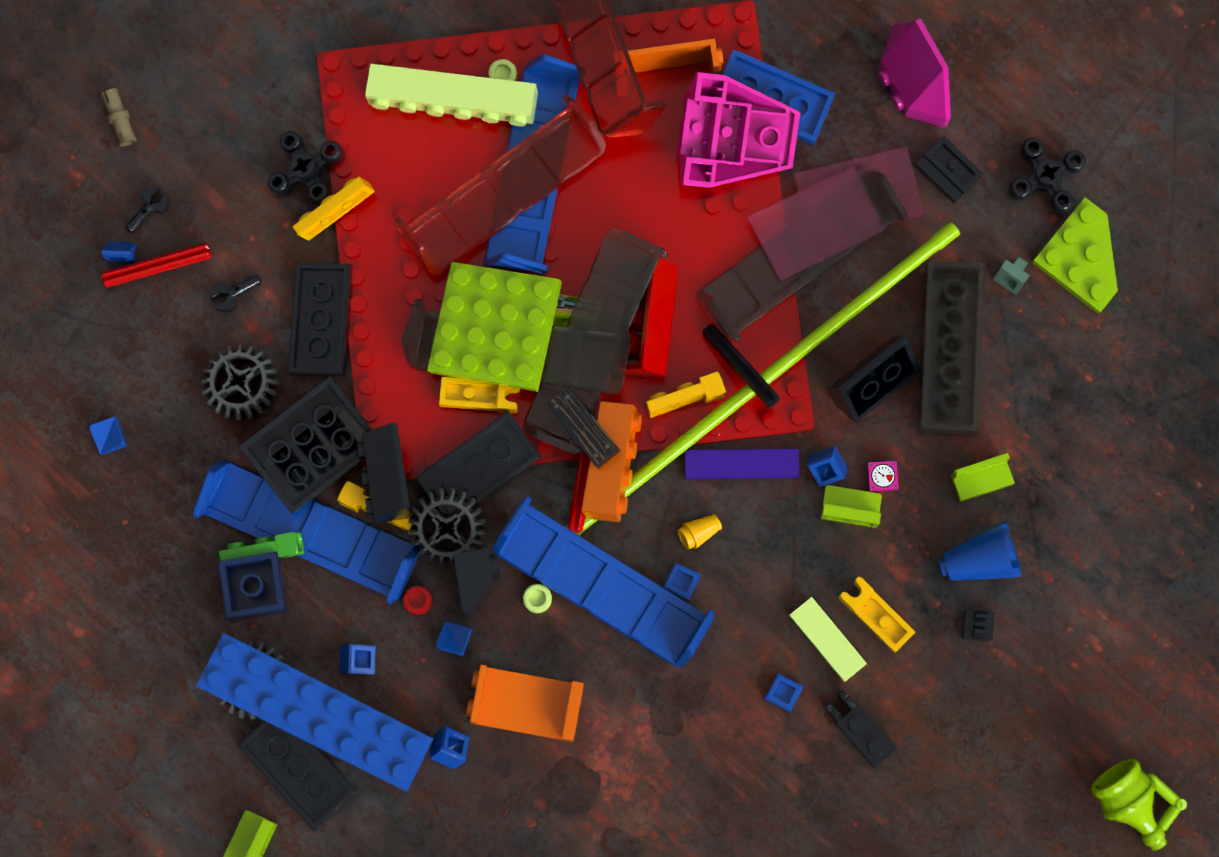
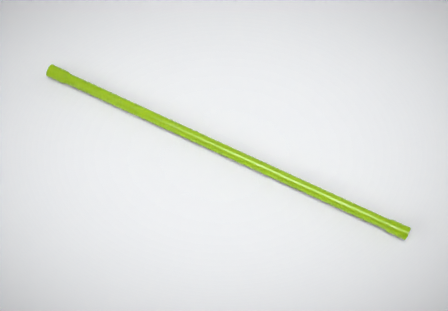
M949 221L934 233L928 241L762 371L760 375L768 384L777 379L935 252L943 249L960 235L958 228ZM746 384L632 474V483L630 487L626 486L625 497H628L756 395L753 390ZM585 517L584 528L582 532H584L597 520L587 519Z

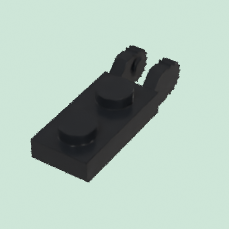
M840 689L836 694L850 712L845 717H842L837 708L829 701H826L823 706L837 722L838 728L866 760L876 768L897 748L859 705L856 706L853 700Z

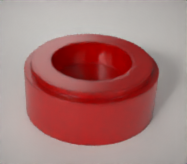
M413 586L405 592L403 604L409 613L422 615L431 608L432 596L425 587Z

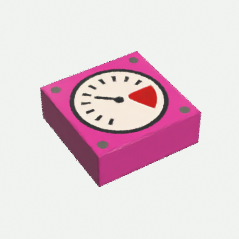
M896 461L867 463L869 492L896 491L899 489Z

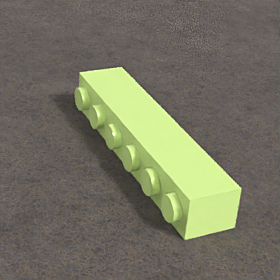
M370 64L365 96L372 107L381 110L395 107L406 113H415L416 110L427 111V114L432 116H443L444 113L452 114L454 117L463 120L477 117L482 118L483 121L488 123H497L498 120L509 121L514 126H525L534 122L538 90L535 83Z

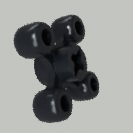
M294 131L285 132L280 138V145L286 153L292 156L290 169L284 173L276 172L272 174L268 179V187L272 193L278 196H285L291 191L295 183L303 182L308 186L309 199L314 204L320 206L326 197L332 195L331 189L320 180L322 168L328 164L335 165L340 163L344 158V150L339 143L327 141L321 146L318 153L310 155L304 151V140L298 133Z
M1034 137L1026 139L1021 146L1020 152L1025 160L1031 162L1033 173L1027 178H1015L1009 185V196L1015 201H1023L1028 198L1033 190L1038 189L1049 194L1050 207L1053 212L1057 214L1067 213L1073 206V197L1069 192L1062 189L1060 184L1061 178L1065 174H1077L1082 171L1086 161L1084 155L1080 151L1073 150L1069 151L1060 162L1047 160L1043 154L1044 146L1041 140ZM1028 147H1033L1036 152L1030 151ZM1070 160H1075L1078 165H1073ZM1043 172L1045 175L1053 174L1051 179L1049 177H1041ZM1016 187H1021L1024 192H1019ZM1058 200H1063L1065 205L1059 204Z

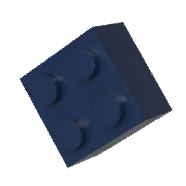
M276 552L218 561L226 618L229 621L234 622L288 613L281 559Z

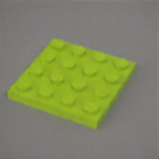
M452 262L427 371L432 374L538 392L562 281L556 278Z

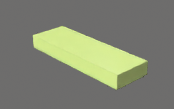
M812 597L789 615L843 682H846L867 664Z

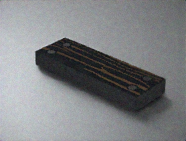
M569 386L546 404L598 469L621 451Z

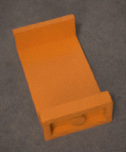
M715 39L616 52L614 53V72L618 97L629 95L630 73L708 63L709 72L712 74L722 73L721 47L716 48Z
M481 665L480 671H474L471 687L476 688L474 700L469 699L466 716L471 717V724L574 742L584 683L575 681L571 683L488 668L487 665Z

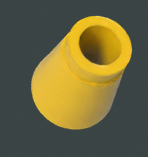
M713 514L683 523L682 528L678 529L677 533L681 543L687 550L691 548L697 549L716 534L717 531L721 530L722 526L718 517Z

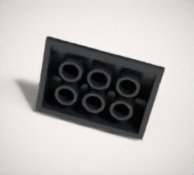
M328 376L242 442L239 448L290 513L293 514L362 461L358 458L357 443L362 442V433L372 429L333 379Z

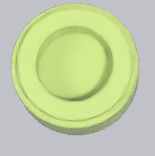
M497 60L489 68V78L516 81V68L508 60Z
M542 584L529 586L523 594L525 607L532 613L545 612L552 602L551 592Z

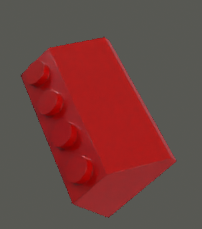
M656 257L615 262L602 372L637 377L666 376L678 265Z

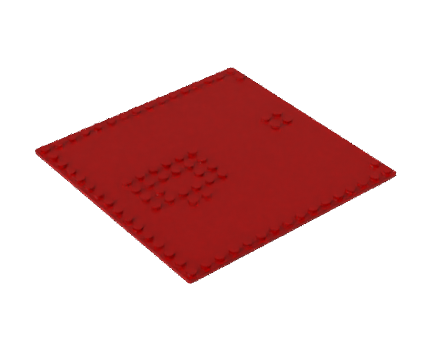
M753 1L324 51L317 55L326 142L335 141L344 150V158L340 163L335 165L329 164L332 195L342 190L347 181L358 177L369 182L375 191L335 221L340 264H351L353 266L348 342L356 410L372 430L397 422L406 481L417 480L415 478L417 475L504 414L497 411L440 407L442 377L449 376L432 374L427 369L451 263L456 262L486 267L484 266V259L494 219V210L512 125L509 121L498 120L497 123H488L483 121L482 118L477 117L463 120L454 117L452 114L444 113L443 116H432L427 114V111L416 110L415 113H406L395 107H388L386 110L376 109L368 103L365 96L370 64L489 78L490 66L497 60L505 59L514 64L517 72L516 81L521 82L522 73L527 62L540 54H545L587 69V75L579 80L543 265L548 266L547 273L541 276L560 279L562 281L560 294L602 302L594 343L550 335L538 392L520 389L519 393L508 394L506 400L517 404L518 413L511 415L541 456L540 459L530 466L579 460L581 447L546 405L568 386L596 421L598 420L601 401L634 405L639 415L642 416L641 429L639 432H636L634 442H637V452L661 450L667 448L746 385L743 379L704 338L702 334L704 328L709 324H714L759 374L802 341L779 171L710 188L681 184L677 149L684 97L696 72L710 73L708 63L630 73L629 95L618 97L614 72V53L715 39L716 48L721 47L723 54L722 73L718 74L723 75L733 49L763 62L756 9ZM656 257L678 265L666 376L637 377L602 372L615 262ZM805 356L769 384L780 398L773 407H767L755 395L693 445L811 431L814 428V418ZM719 372L726 393H724L725 398L708 404L701 400L653 418L649 417L646 402L650 401L652 395L660 392H666V394L676 392L677 387L689 382L696 385L699 384L700 377ZM363 459V460H362V469H363V470H366V468H365V461H364V459Z

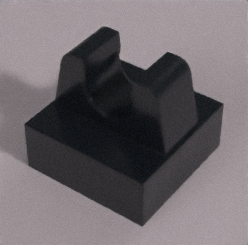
M966 609L964 611L962 639L993 641L995 612Z

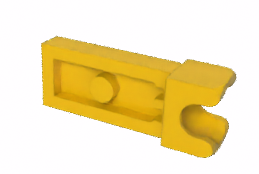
M714 372L700 377L699 384L693 385L692 382L677 387L676 392L670 394L660 392L652 395L650 401L646 402V409L649 417L653 418L701 400L708 404L725 398L724 393H726L719 372Z
M442 377L439 406L497 411L498 413L509 411L510 414L518 413L517 404L507 401L506 396L511 393H519L520 388L461 378Z
M347 481L337 501L340 502V505L358 513L360 509L366 511L365 499L369 497H367L365 489ZM410 512L408 519L388 521V523L408 533L412 527L416 526L409 523V518L413 516Z
M857 577L854 585L859 590V596L851 597L848 593L843 592L839 595V600L893 653H896L915 631L862 577Z

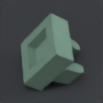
M1018 257L1014 264L1006 260L993 280L1017 295L1030 276L1023 271L1028 262Z

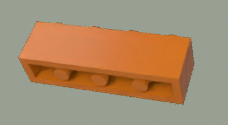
M601 401L597 422L621 451L599 469L590 460L582 512L587 519L621 522V516L626 514L628 498L625 497L626 486L630 487L632 483L630 463L631 459H635L637 454V442H634L636 432H639L641 429L642 416L639 415L634 405Z

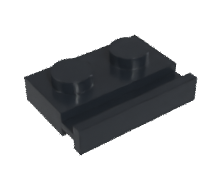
M944 135L914 165L953 204L983 176V173Z

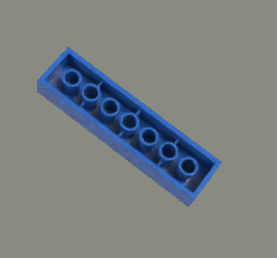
M225 633L222 634L196 684L197 687L406 792L433 741V738Z

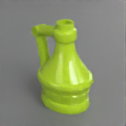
M1132 758L1124 760L1105 771L1091 787L1093 796L1100 801L1103 817L1108 820L1128 824L1135 828L1141 834L1143 843L1150 847L1152 851H1157L1167 844L1164 831L1170 827L1180 811L1187 807V802L1175 794L1156 775H1146L1141 770L1139 762ZM1155 791L1170 804L1157 824L1152 808Z

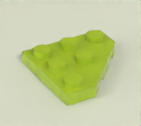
M1085 197L1032 263L1099 315L1117 293L1118 289L1108 215Z

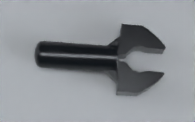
M159 187L145 189L140 195L144 199V205L125 225L128 232L134 233L152 213L159 212L162 216L169 208V196L167 194L159 203H153V198L161 191Z
M254 275L232 288L224 286L221 282L214 286L209 298L213 301L221 295L227 296L226 301L215 306V309L220 312H231L236 309V298L261 285V279L258 275Z

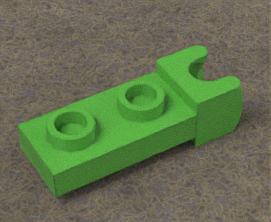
M289 532L275 535V541L272 540V537L255 539V545L245 546L244 542L227 544L228 550L219 551L220 561L276 552L278 557L288 558L303 555L304 545L301 532Z

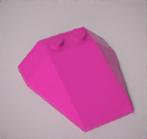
M921 18L893 24L878 69L880 82L884 87H889L892 93L891 100L898 111L901 110L905 117L941 128L947 126L951 118L949 71L945 60Z
M696 72L684 97L677 156L681 184L710 188L793 168L800 112L725 75Z

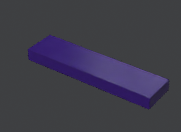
M799 449L686 450L685 480L799 479Z

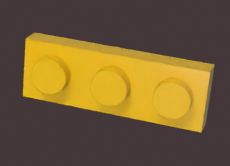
M353 178L347 181L343 189L338 193L326 197L314 211L303 214L293 228L299 236L310 241L375 191L371 184L363 178Z

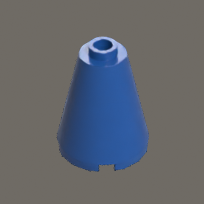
M1000 522L944 552V559L939 560L943 576L949 575L951 581L1021 577L1018 557L1013 540L1008 532L1010 530L1007 522Z

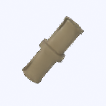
M112 88L102 92L100 95L109 114L107 119L109 124H113L120 146L133 144L132 141L136 142L137 138L129 122L130 114L128 110L124 109L118 89Z

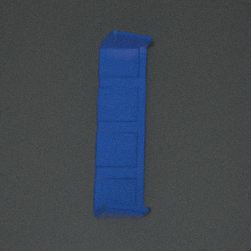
M540 54L533 58L524 67L521 82L535 83L538 90L534 122L525 126L512 125L504 170L494 210V219L484 259V266L487 268L537 276L547 273L548 266L543 265L579 80L587 75L586 68L545 54Z
M220 460L208 469L193 509V516L196 518L204 514L256 538L272 537V540L275 541V535L301 532L304 554L298 555L299 557L388 596L386 603L392 604L394 601L397 602L401 597L420 556V546H414L411 541L384 529L372 526L368 522L330 505L320 503L314 498L291 514L260 474L226 460Z
M527 496L526 499L523 498L492 548L494 550L493 553L528 576L539 580L544 586L573 604L589 611L591 615L623 635L634 639L641 646L673 666L684 667L695 653L713 622L715 611L710 609L707 614L702 613L530 506L532 497Z

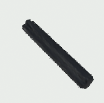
M709 324L702 331L704 338L767 407H773L778 403L780 399L778 394L714 324Z

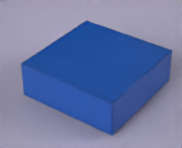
M675 562L663 588L689 601L701 574Z
M777 673L765 700L791 712L804 686Z

